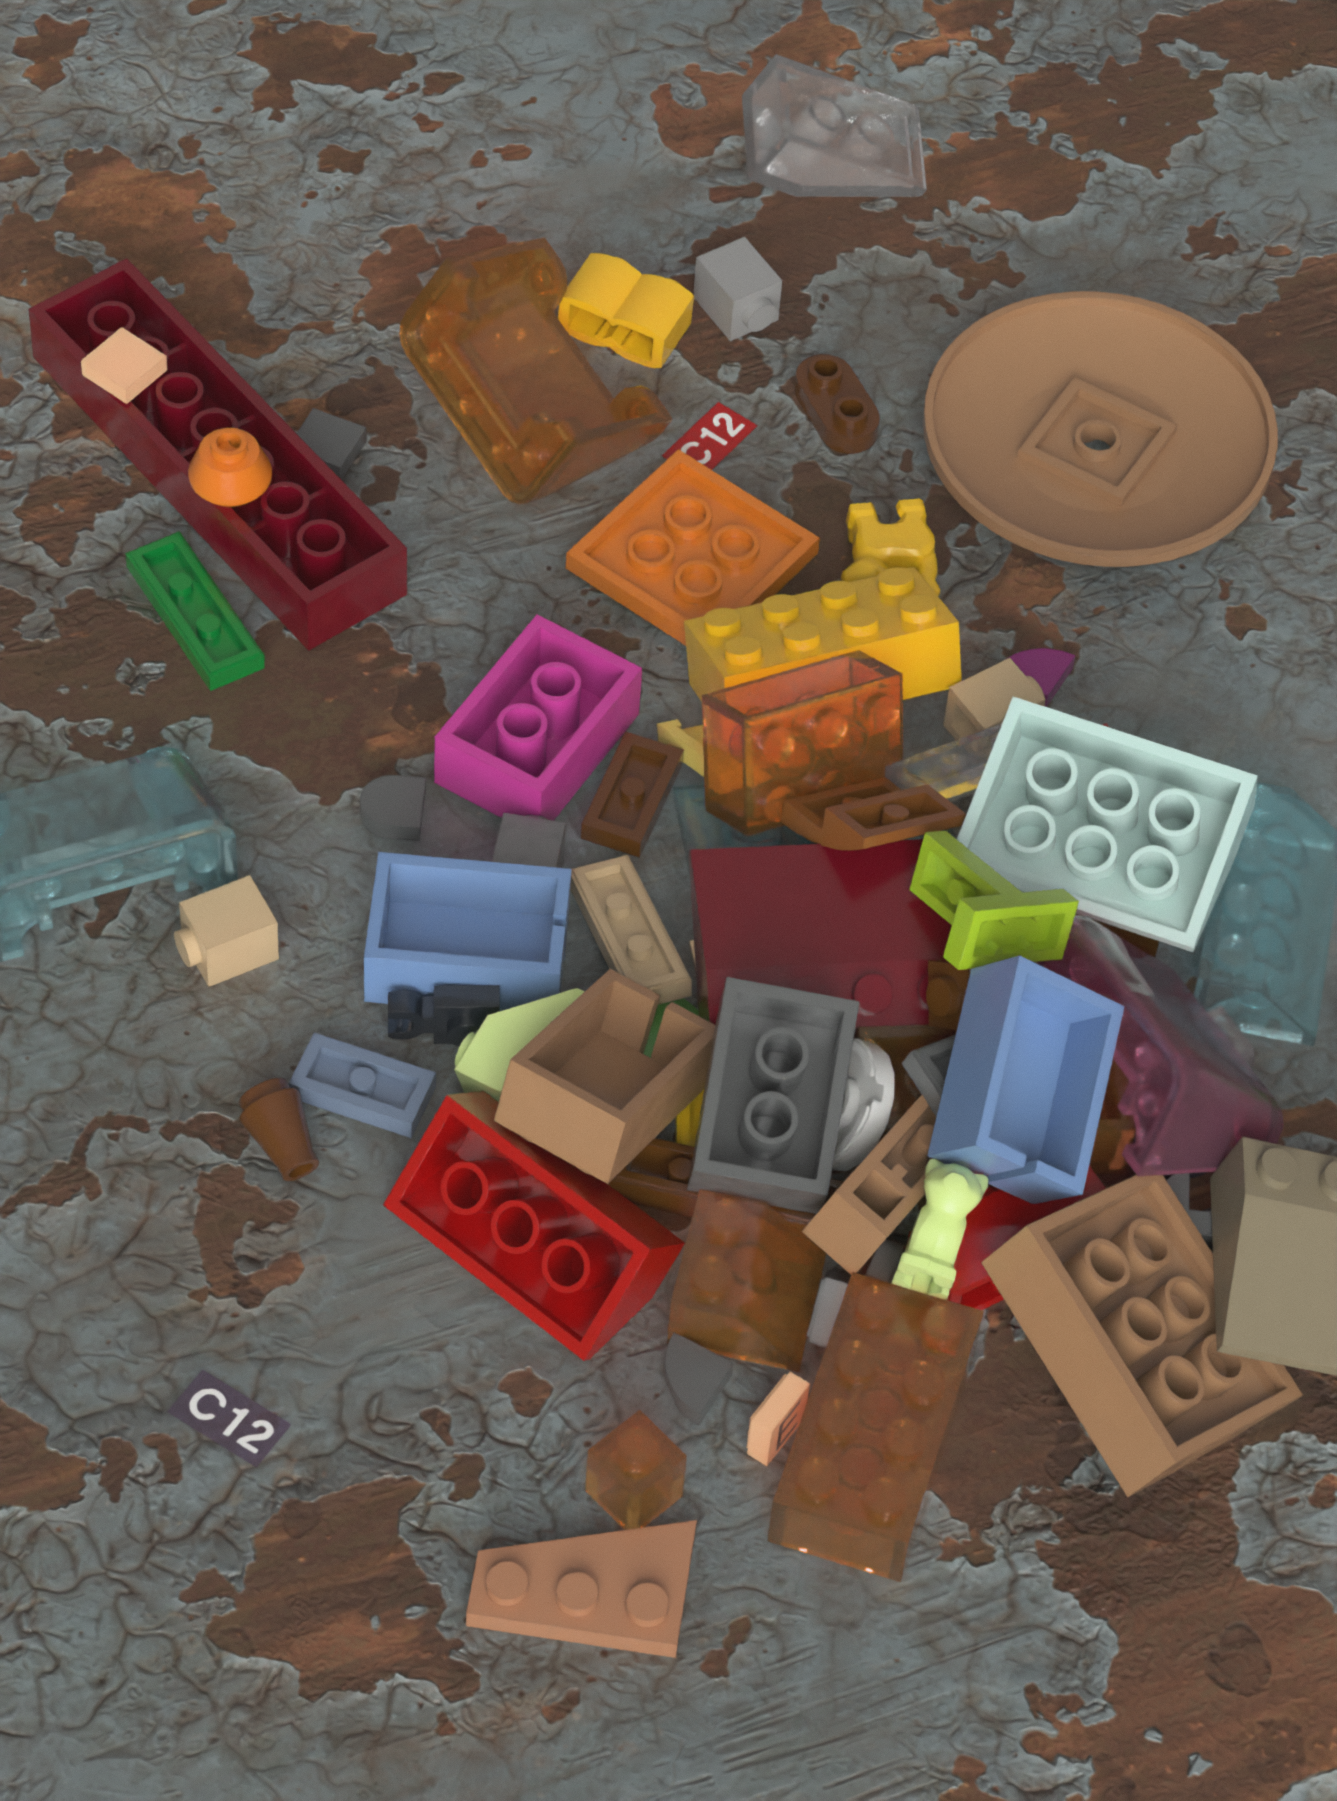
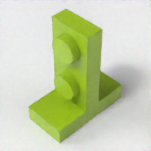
M947 831L925 832L910 886L912 893L952 925L943 957L958 970L973 969L1016 956H1022L1032 962L1062 959L1079 903L1065 889L1021 892Z

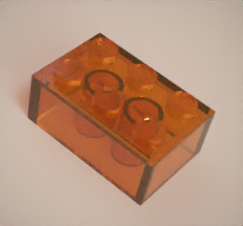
M860 650L702 695L705 811L747 837L784 826L781 823V816L785 799L883 777L888 778L899 788L904 789L903 673Z

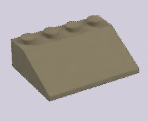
M1242 1137L1210 1177L1217 1352L1337 1376V1157Z

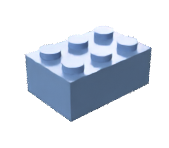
M378 852L364 952V1002L388 1004V992L396 990L413 991L421 996H434V986L499 985L500 1011L561 993L570 911L572 869Z
M1022 956L1012 957L971 969L927 1156L937 1159L944 1164L955 1163L967 1167L974 1174H983L987 1176L988 1184L1031 1204L1083 1195L1125 1006Z

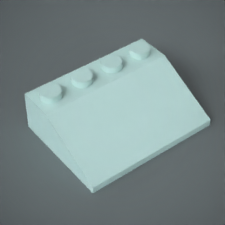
M1013 696L957 840L1021 892L1065 889L1079 901L1076 914L1194 952L1234 862L1255 806L1258 775Z

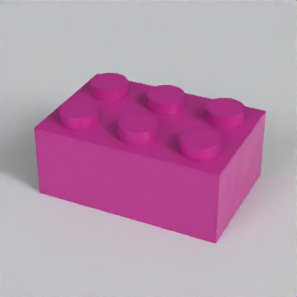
M537 614L435 735L434 783L501 818L503 813L523 816L538 815L554 821L639 715L642 668Z

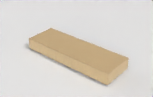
M625 855L573 868L571 871V892L609 969L659 994L658 1005L692 996V980L629 856Z

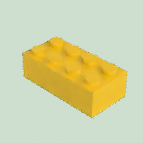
M901 567L883 570L877 576L852 582L833 581L823 585L821 589L792 596L786 594L773 595L766 598L762 603L737 609L718 608L707 612L702 617L684 621L689 685L729 742L947 690L949 687L962 681L959 621L915 567L907 569Z

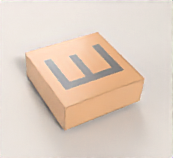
M791 1371L783 1375L750 1417L746 1446L749 1456L768 1466L805 1419L810 1383Z

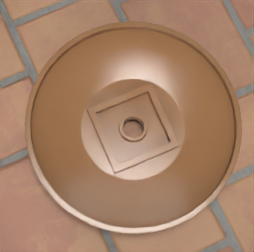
M1096 291L1052 293L1024 299L989 313L964 330L947 347L933 370L925 395L923 429L929 458L938 477L960 506L992 532L1020 547L1057 560L1081 565L1102 567L1150 565L1195 553L1215 543L1242 523L1257 506L1270 481L1278 448V428L1270 396L1251 364L1233 345L1203 323L1180 311L1142 298ZM1100 440L1107 443L1110 448L1094 450L1087 447L1084 443Z

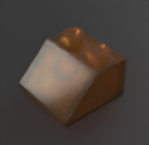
M699 1189L671 1299L667 1344L675 1332L720 1356L800 1372L808 1338L806 1336L817 1299L827 1253L806 1238L795 1226L766 1203Z

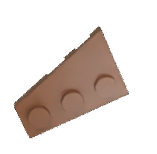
M697 1520L478 1550L466 1611V1626L676 1658Z

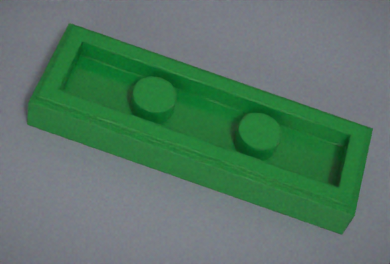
M180 531L125 553L126 567L210 691L265 669L263 652Z

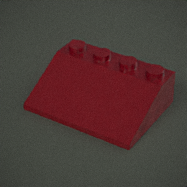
M923 839L899 840L851 851L836 850L821 846V844L690 849L688 854L699 1017L716 1025L721 994L726 978L730 977L860 1001L854 1037L957 1032V1030L929 1027V1007L926 1000L928 961L945 959L943 955L952 925L910 891Z

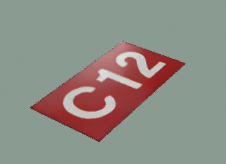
M717 402L662 457L668 459L679 449L713 470L758 425Z

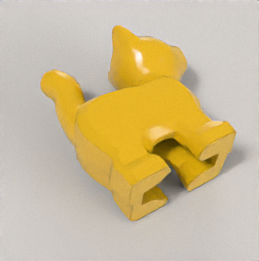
M920 498L899 500L895 507L900 520L890 524L879 522L875 506L871 502L850 504L846 524L848 539L852 543L854 562L842 571L841 581L852 582L877 576L883 570L894 567L906 569L915 567L939 596L940 587L936 582L938 565L935 554L934 534L926 524L927 515L923 500Z

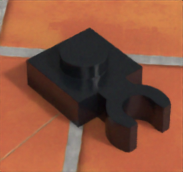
M499 985L434 986V996H421L416 992L408 990L388 992V1037L404 1040L415 1038L422 1033H434V1044H453L460 1047L462 1041L469 1033L478 1032L487 1015L500 1012Z

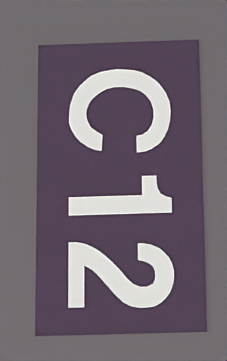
M204 1370L198 1374L167 1411L256 1468L291 1426L290 1423Z

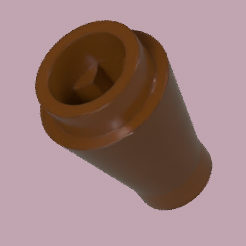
M273 1078L253 1086L241 1096L239 1105L243 1112L239 1117L240 1122L276 1165L284 1181L300 1179L313 1172L319 1166L320 1162L313 1149L298 1089L290 1088L287 1080L284 1078Z

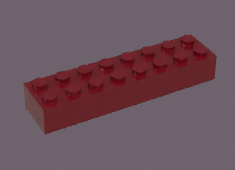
M127 258L28 309L33 358L308 651L407 595V547ZM121 327L167 357V371L128 404L83 376L81 360ZM221 428H238L250 433L257 440L271 463L272 479L267 490L257 499L242 506L223 507L206 501L193 490L189 482V464L201 441L209 433Z

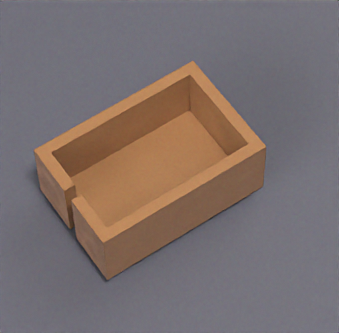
M609 969L510 1059L494 1121L520 1135L526 1141L534 1143L571 1163L582 1172L608 1184L704 1090L715 1025L671 1002L665 1007L651 1058L644 1055L660 995Z

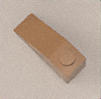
M923 1095L907 1110L802 1231L852 1276L859 1271L925 1195V1167L929 1160L933 1159L927 1155L936 1116Z

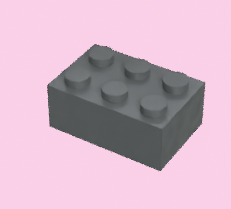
M726 978L719 1002L687 1190L817 1214L825 1203L829 1191L860 1001L736 978Z

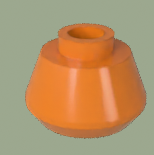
M221 428L209 433L201 441L189 464L188 477L191 487L201 498L218 506L237 507L257 499L267 490L272 479V467L267 455L250 433L238 428Z

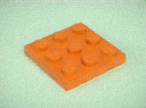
M678 449L566 553L565 569L686 646L685 620L702 617L707 612L718 608L737 609L762 603L766 598L776 595L818 554L820 537Z

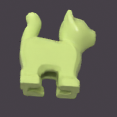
M934 1158L929 1160L925 1167L924 1191L927 1202L917 1215L905 1252L901 1255L898 1268L890 1286L893 1290L940 1304L946 1303L957 1272L954 1264L967 1225L966 1216L979 1204L987 1190L989 1182L987 1176L974 1174L967 1167L955 1163L944 1164Z

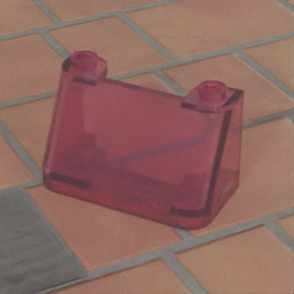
M1075 915L1063 958L1034 963L1125 1006L1113 1059L1130 1080L1118 1108L1123 1115L1134 1116L1136 1143L1126 1144L1122 1156L1137 1176L1215 1172L1242 1137L1277 1144L1283 1130V1115L1273 1095L1176 972L1164 962L1091 918Z

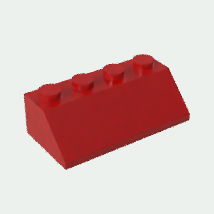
M485 1091L446 1095L383 1206L583 1361L590 1360L653 1298L685 1242L607 1183L582 1172L571 1163L534 1143L526 1141L520 1135L495 1122L494 1118L499 1102Z

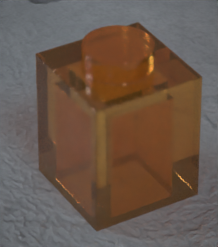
M638 1410L588 1450L585 1491L624 1530L643 1528L683 1497L687 1455L641 1410Z

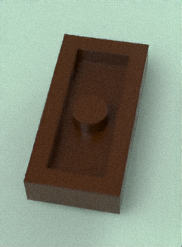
M625 731L582 821L581 839L640 858L683 765L684 750Z

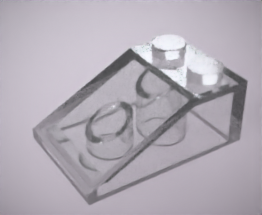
M775 54L743 93L742 105L748 180L796 197H921L926 192L919 106Z

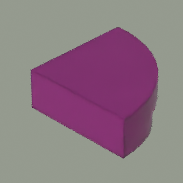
M1039 648L1021 651L1008 658L1012 659L1025 676H1031L1037 681L1046 699L1045 707H1047L1072 671L1075 655L1061 650Z

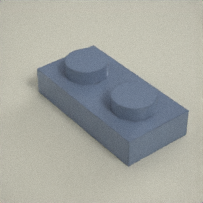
M314 1032L289 1081V1086L300 1091L301 1099L304 1103L412 1138L436 1088V1072Z

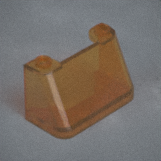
M545 237L447 257L405 312L400 322L399 330L402 348L413 366L501 493L509 501L516 504H526L541 500L657 439L673 420L659 398L649 388L642 385L625 388L613 398L553 311L561 303L566 293L567 275L560 258Z

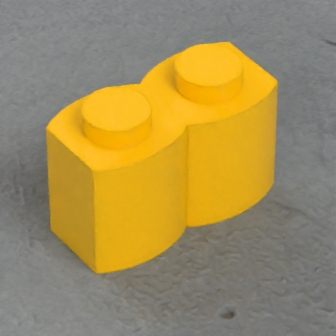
M590 253L559 299L557 326L582 342L594 346L610 347L623 358L649 368H662L691 324L694 295L673 279L652 274H641L622 258L601 253Z

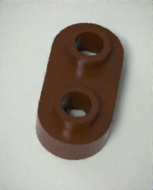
M829 354L813 355L803 360L796 371L795 396L823 442L831 449L846 454L860 453L872 447L878 436L879 411L851 366L845 360Z

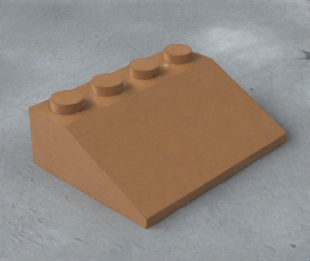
M1157 1166L1026 1225L981 1262L1127 1497L1176 1472L1303 1395L1284 1365L1217 1352L1213 1253Z

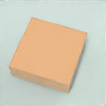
M121 327L81 360L82 375L128 404L167 371V357Z

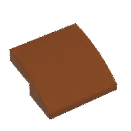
M883 777L785 799L781 823L800 836L814 843L821 844V846L851 851L921 836L925 832L959 827L963 825L966 813L928 784L902 790L888 778Z

